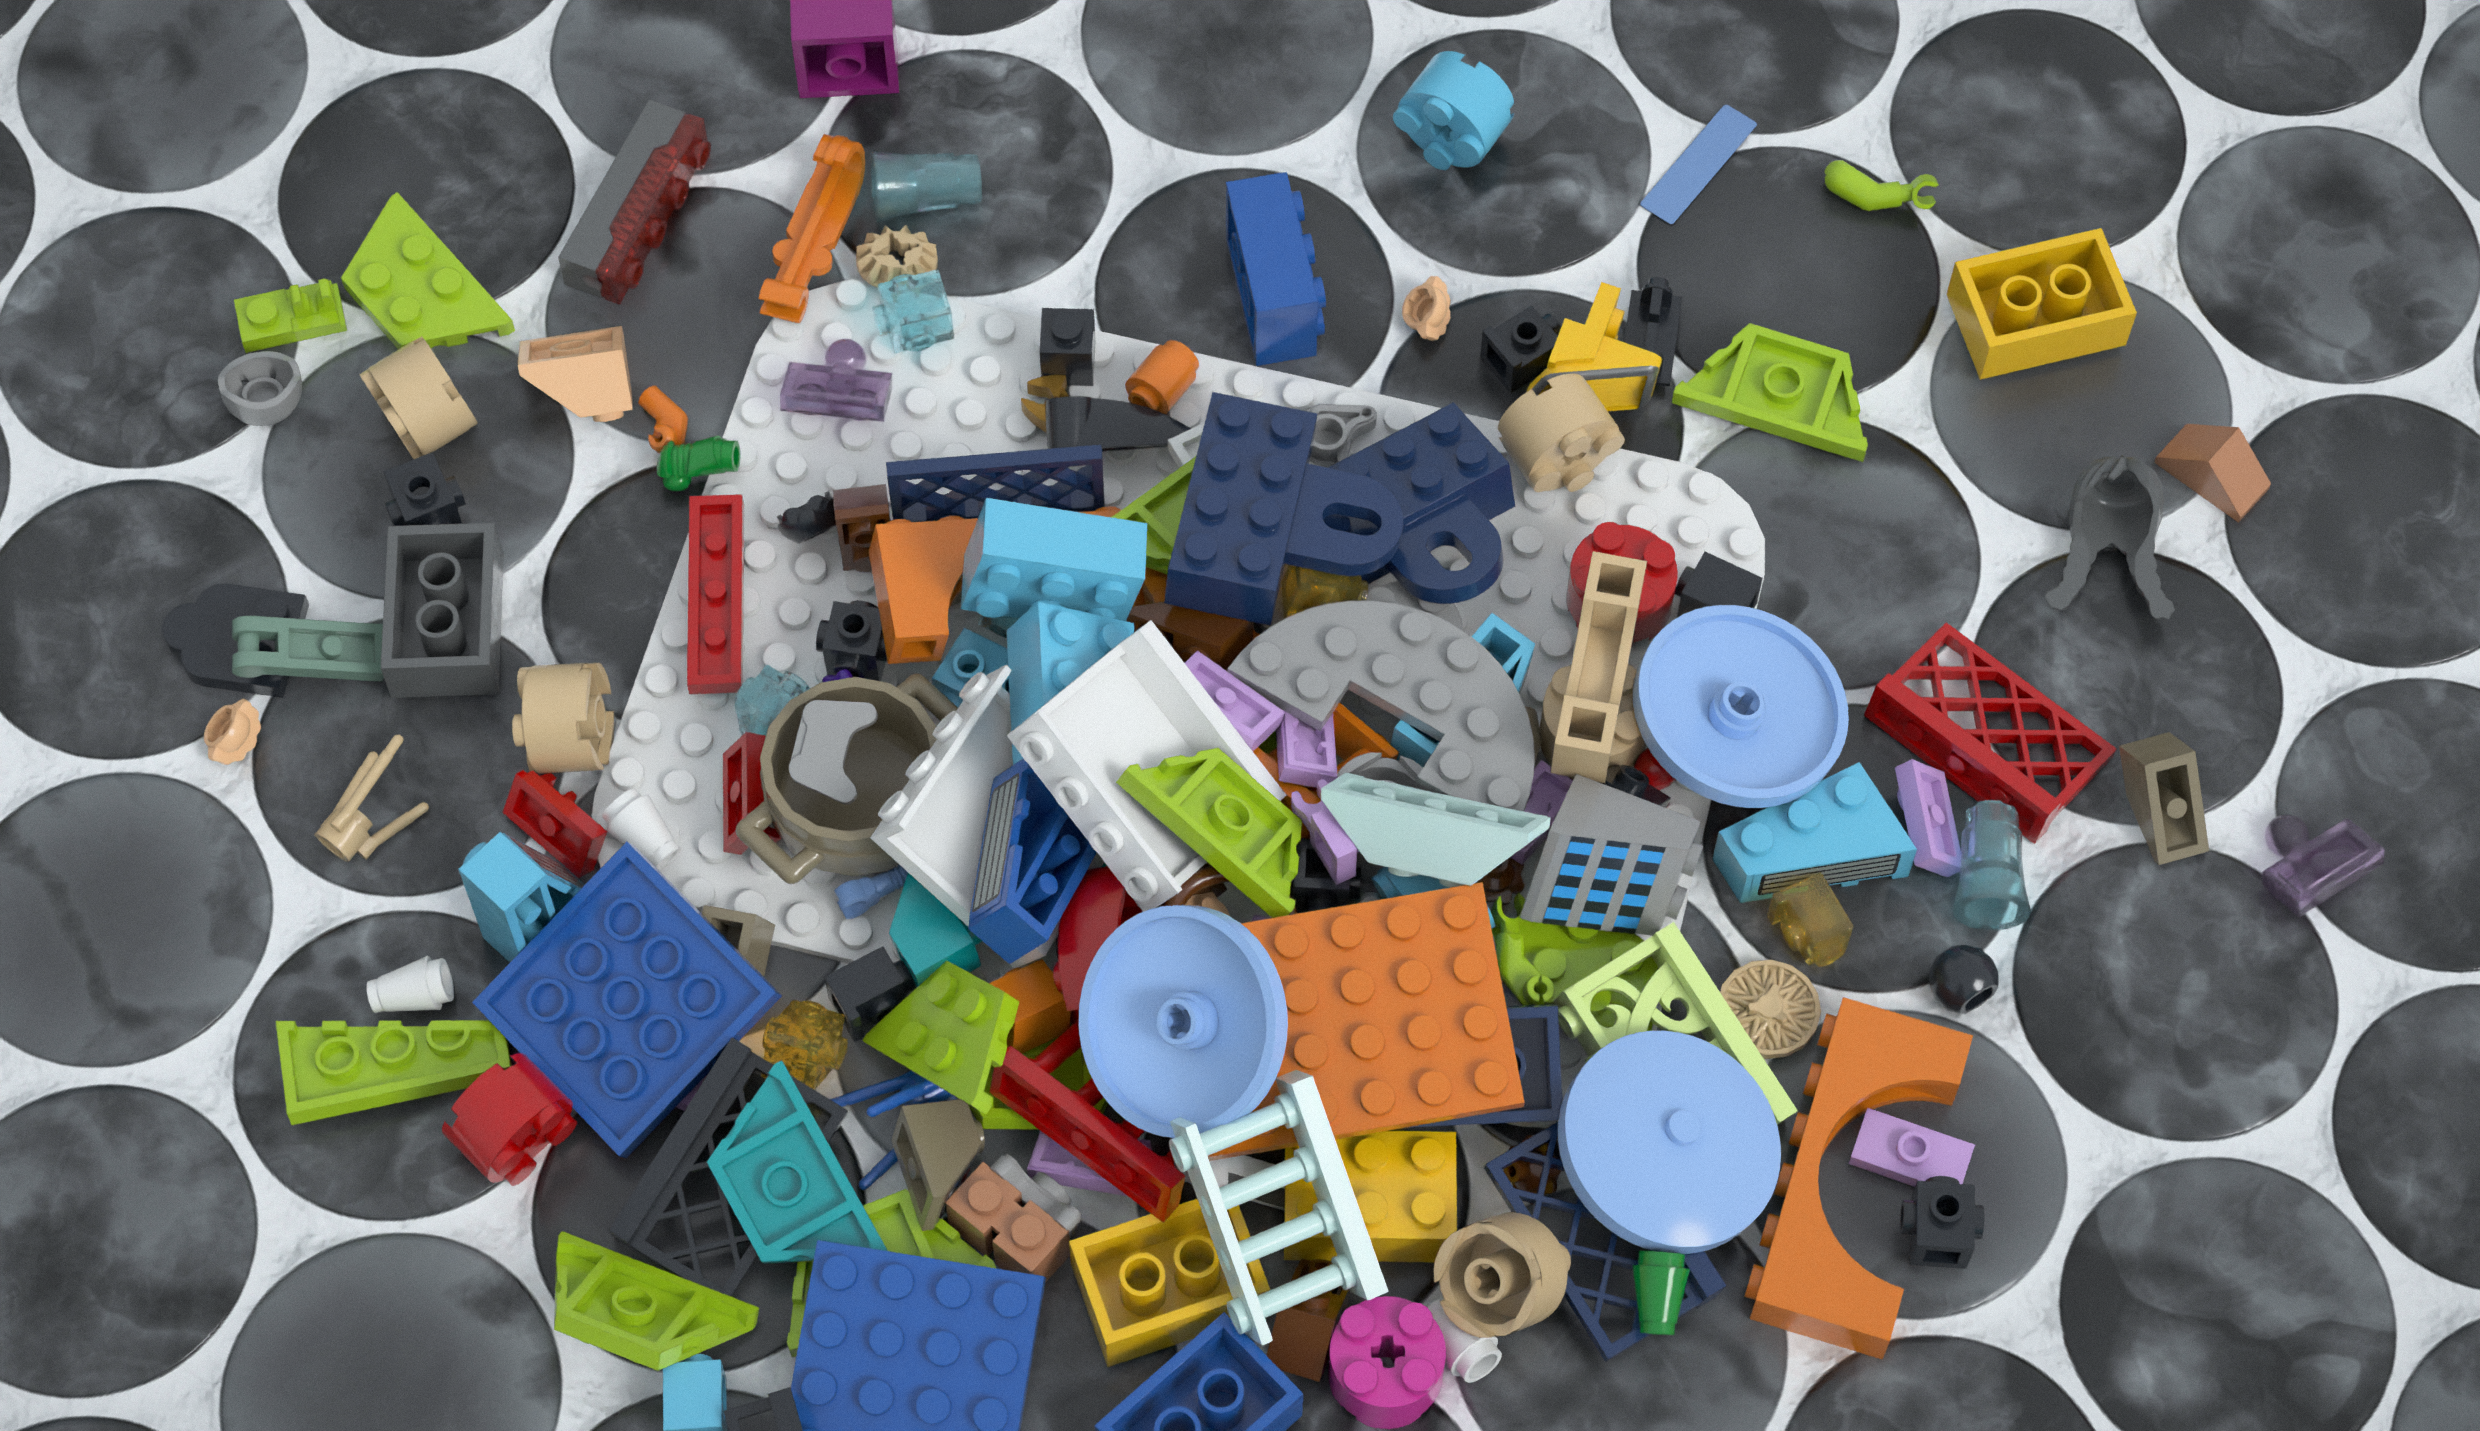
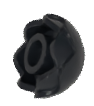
M825 492V497L815 495L806 504L798 508L785 510L783 516L781 514L778 515L779 531L787 539L800 544L836 526L834 498L830 492Z

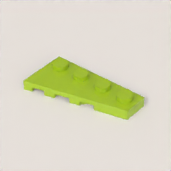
M489 1020L431 1021L428 1026H403L401 1021H379L378 1027H348L346 1021H322V1027H297L295 1021H275L286 1110L291 1125L466 1089L481 1074L496 1063L504 1070L512 1066L508 1040Z

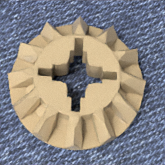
M885 225L880 235L867 233L864 244L857 246L856 267L859 274L866 282L883 290L905 291L914 289L926 283L937 269L936 244L928 242L925 232L911 234L907 225L900 231H892ZM891 251H898L901 256H904L903 265H900L899 260H896L889 253Z

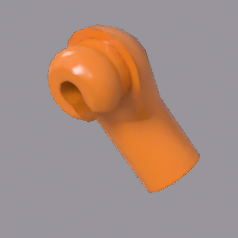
M656 385L647 388L641 394L638 404L656 420L653 435H648V441L651 448L660 454L664 445L671 440L675 445L685 443L688 416Z

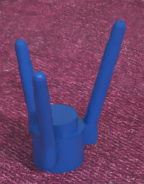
M910 1070L901 1076L845 1093V1095L830 1100L844 1107L900 1089V1092L867 1108V1115L875 1117L902 1104L906 1106L957 1100L958 1098ZM894 1148L859 1181L860 1189H868L898 1161Z

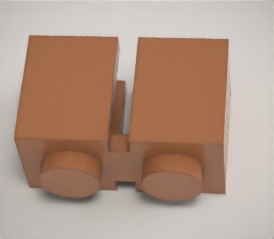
M984 1162L976 1168L945 1202L948 1224L983 1255L989 1256L994 1250L995 1264L1002 1270L1046 1277V1283L1070 1256L1069 1230L1064 1229L1053 1220V1217L1031 1200L1022 1207V1193L1007 1180L1002 1179ZM992 1230L998 1234L994 1240Z

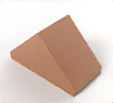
M2186 424L2158 454L2154 461L2159 467L2238 523L2267 492L2271 485L2239 427Z

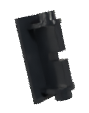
M1662 277L1650 278L1648 284L1643 286L1642 291L1631 290L1624 343L1659 355L1662 358V363L1655 385L1670 387L1682 297L1673 296L1668 280Z

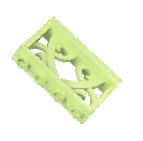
M1674 922L1576 984L1568 987L1554 1000L1555 1005L1558 1006L1559 1026L1570 1039H1578L1589 1056L1585 1059V1062L1612 1041L1630 1034L1647 1031L1650 1021L1664 1031L1679 1032L1687 1035L1701 1031L1707 1042L1733 1057L1754 1078L1771 1106L1777 1125L1798 1111ZM1650 956L1659 967L1641 992L1627 981L1618 977ZM1605 990L1618 992L1634 1004L1631 1013L1621 1005L1611 1004L1605 1006L1604 1009H1608L1615 1016V1024L1609 1028L1599 1025L1590 1011L1593 996ZM1675 999L1680 1000L1687 1010L1685 1019L1675 1021L1665 1016L1656 1008L1658 1002L1667 1012H1670L1671 1001Z

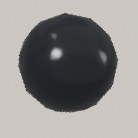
M1954 945L1936 956L1930 968L1929 984L1934 999L1947 1011L1966 1014L1980 1007L1995 994L1999 986V976L1994 960L1981 948L1969 945Z

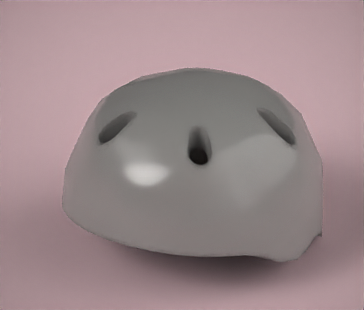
M261 351L243 355L230 362L218 376L221 398L228 411L242 422L253 426H270L286 419L296 408L302 394V379L295 359L278 352ZM274 374H276L275 379L271 378Z

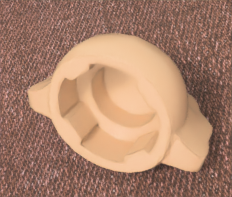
M1430 276L1425 283L1412 289L1404 300L1402 307L1403 319L1407 326L1418 331L1423 339L1435 341L1446 332V325L1451 318L1449 309L1451 300L1447 293V285L1438 276Z
M241 699L232 705L223 706L208 722L204 732V741L208 746V758L211 761L229 765L234 761L243 760L246 753L256 746L257 734L261 730V724L258 720L259 712L249 701Z

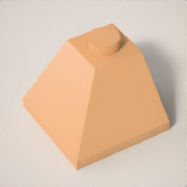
M622 326L520 341L518 355L519 375L580 418L592 416L595 422H607L623 417V411L633 410L632 390Z

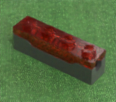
M650 99L648 100L558 256L565 285L599 298L604 297L605 300L618 305L621 304L629 288L635 289L643 275L645 259L652 248L657 249L661 245L667 229V220L674 209L679 210L683 206L688 195L689 182L696 169L702 170L709 159L711 143L707 140L704 119L691 114L686 115V112Z

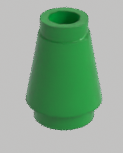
M1639 1251L1638 1265H1632L1640 1333L1675 1335V1324H1677L1690 1269L1684 1268L1685 1254Z

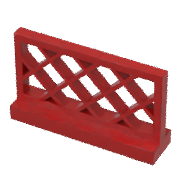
M1947 622L1893 675L1888 673L1876 685L1864 713L1866 718L1931 767L1943 771L1947 779L2034 844L2047 832L2056 816L2113 758L2117 748ZM1946 644L1963 657L1964 666H1939L1936 652ZM1907 680H1930L1933 697H1920L1904 685ZM1942 680H1967L1970 698L1945 697ZM1978 680L1996 681L2005 688L2007 698H1981ZM1947 711H1973L1976 729H1963L1948 718ZM1984 712H2010L2013 730L1987 729ZM2021 712L2039 713L2048 720L2049 730H2024ZM1990 743H2016L2019 761L2004 760L1991 750ZM2027 744H2052L2056 762H2031ZM2064 744H2080L2093 753L2095 757L2090 762H2067ZM2033 775L2059 776L2062 791L2055 798L2034 782Z

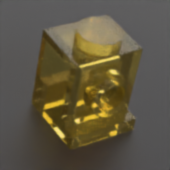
M1289 565L1281 581L1284 619L1304 610L1329 603L1366 601L1368 596V583L1366 580H1361V575L1342 576Z
M1821 872L1772 895L1767 914L1770 923L1774 925L1781 922V932L1787 945L1794 952L1799 950L1808 966L1816 963L1818 967H1823L1835 962L1844 955L1853 930V924Z

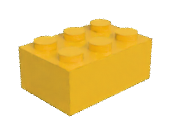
M2102 228L1957 261L1954 264L1946 294L1980 380L2126 346L2137 314Z
M1382 1131L1336 1139V1144L1378 1262H1435L1438 1251L1444 1241L1457 1231L1456 1132ZM1299 1146L1285 1148V1160L1294 1157V1150L1299 1149ZM1300 1179L1285 1186L1284 1222L1313 1211V1204L1317 1203L1318 1199L1312 1182L1307 1183L1304 1179ZM1322 1232L1284 1248V1260H1301L1303 1258L1310 1261L1314 1259L1331 1261L1333 1257L1337 1256L1331 1236L1326 1237Z
M1198 1199L1179 1204L1177 1209L1164 1223L1152 1214L1069 1241L1071 1266L1107 1367L1193 1339L1223 1312L1229 1316L1227 1302L1233 1300ZM1239 1205L1228 1209L1227 1213L1237 1241L1239 1242L1251 1237ZM1257 1259L1247 1263L1246 1266L1257 1296L1271 1290L1260 1260Z

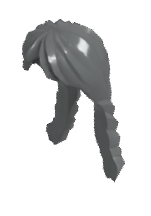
M2114 455L2112 457H2103L2093 460L2078 477L2068 511L2072 538L2070 554L2067 556L2066 567L2063 569V580L2059 583L2058 587L2047 591L2045 595V600L2050 608L2061 611L2067 610L2071 601L2085 586L2086 577L2092 563L2096 560L2097 553L2109 544H2112L2127 556L2126 561L2129 566L2130 575L2136 583L2137 591L2145 599V603L2149 607L2150 617L2169 619L2175 611L2173 602L2167 599L2164 592L2160 589L2161 581L2156 573L2157 562L2153 556L2155 550L2154 540L2162 520L2164 505L2163 487L2156 472L2142 460L2135 457L2125 458L2124 455H2121L2119 458Z

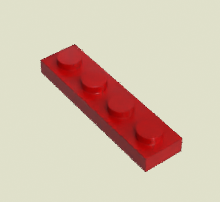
M743 495L689 496L688 691L689 694L742 693L744 635Z

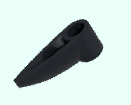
M1086 396L1060 397L1044 401L1048 449L1101 445L1102 452L1168 447V439L1191 429L1166 414L1129 402Z

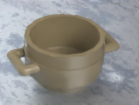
M921 674L910 675L897 687L887 682L851 677L822 682L789 700L768 727L760 756V775L765 800L738 823L736 835L788 884L799 882L814 868L849 876L877 873L894 868L899 864L870 837L882 821L878 816L881 807L894 793L902 791L910 780L905 775L909 766L920 754L927 750L929 751L937 740L932 735L936 725L920 703L940 721L952 711H956L958 707ZM811 701L866 702L872 704L878 713L876 722L855 733L849 744L844 770L858 792L856 800L849 805L842 804L796 783L790 776L789 764L803 710ZM769 825H773L790 852L795 854L793 858L764 832Z

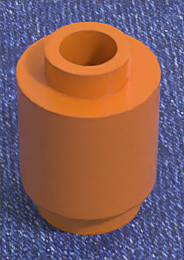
M1169 340L1164 345L1156 346L1125 383L1129 402L1167 415L1196 380V371L1199 368V361L1196 355L1186 345L1175 340Z

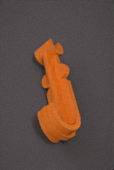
M824 134L816 148L813 161H817V165L786 229L788 239L780 240L773 246V261L780 269L775 279L766 278L761 287L759 299L764 300V303L760 309V314L800 323L805 315L808 304L809 290L807 286L811 277L825 275L832 268L833 262L830 250L835 249L860 193L865 174V152L862 144L851 141L845 136Z

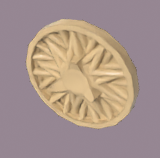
M1775 960L1751 961L1734 970L1722 984L1721 995L1764 1059L1787 1057L1803 1049L1815 1035L1821 1014L1818 992L1809 978L1792 965Z

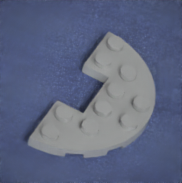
M1366 600L1329 603L1304 610L1271 626L1250 642L1228 667L1227 672L1261 696L1319 731L1322 730L1347 690H1350L1440 741L1419 773L1415 786L1426 791L1525 811L1534 776L1535 753L1529 716L1522 698L1511 678L1490 652L1469 634L1446 620L1413 607L1391 602Z

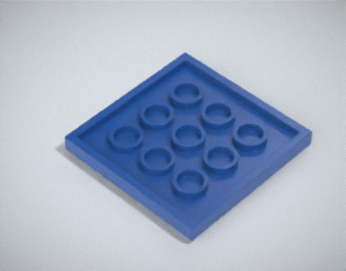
M626 841L472 1003L520 1053L525 1054L573 1102L572 1108L620 1157L627 1158L710 1072L730 1039L733 1037L740 1041L782 995L633 844Z
M817 1240L791 1384V1391L803 1431H1020L1046 1277Z

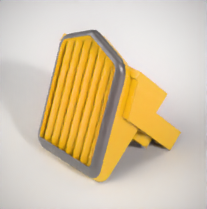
M1601 282L1585 325L1567 318L1564 319L1548 360L1547 369L1530 383L1526 392L1533 389L1538 396L1552 388L1547 380L1563 374H1579L1584 377L1607 411L1639 409L1649 403L1662 358L1653 352L1618 340L1619 335L1617 334L1625 313L1624 310L1616 308L1621 288Z

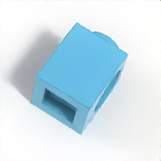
M696 1354L663 1369V1431H727V1422L724 1411L727 1410V1378L721 1360H712L708 1355Z

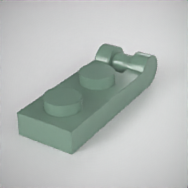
M240 616L232 620V638L238 641V652L232 655V673L244 678H253L261 675L383 682L384 677L381 671L383 624ZM274 640L275 652L259 651V641Z

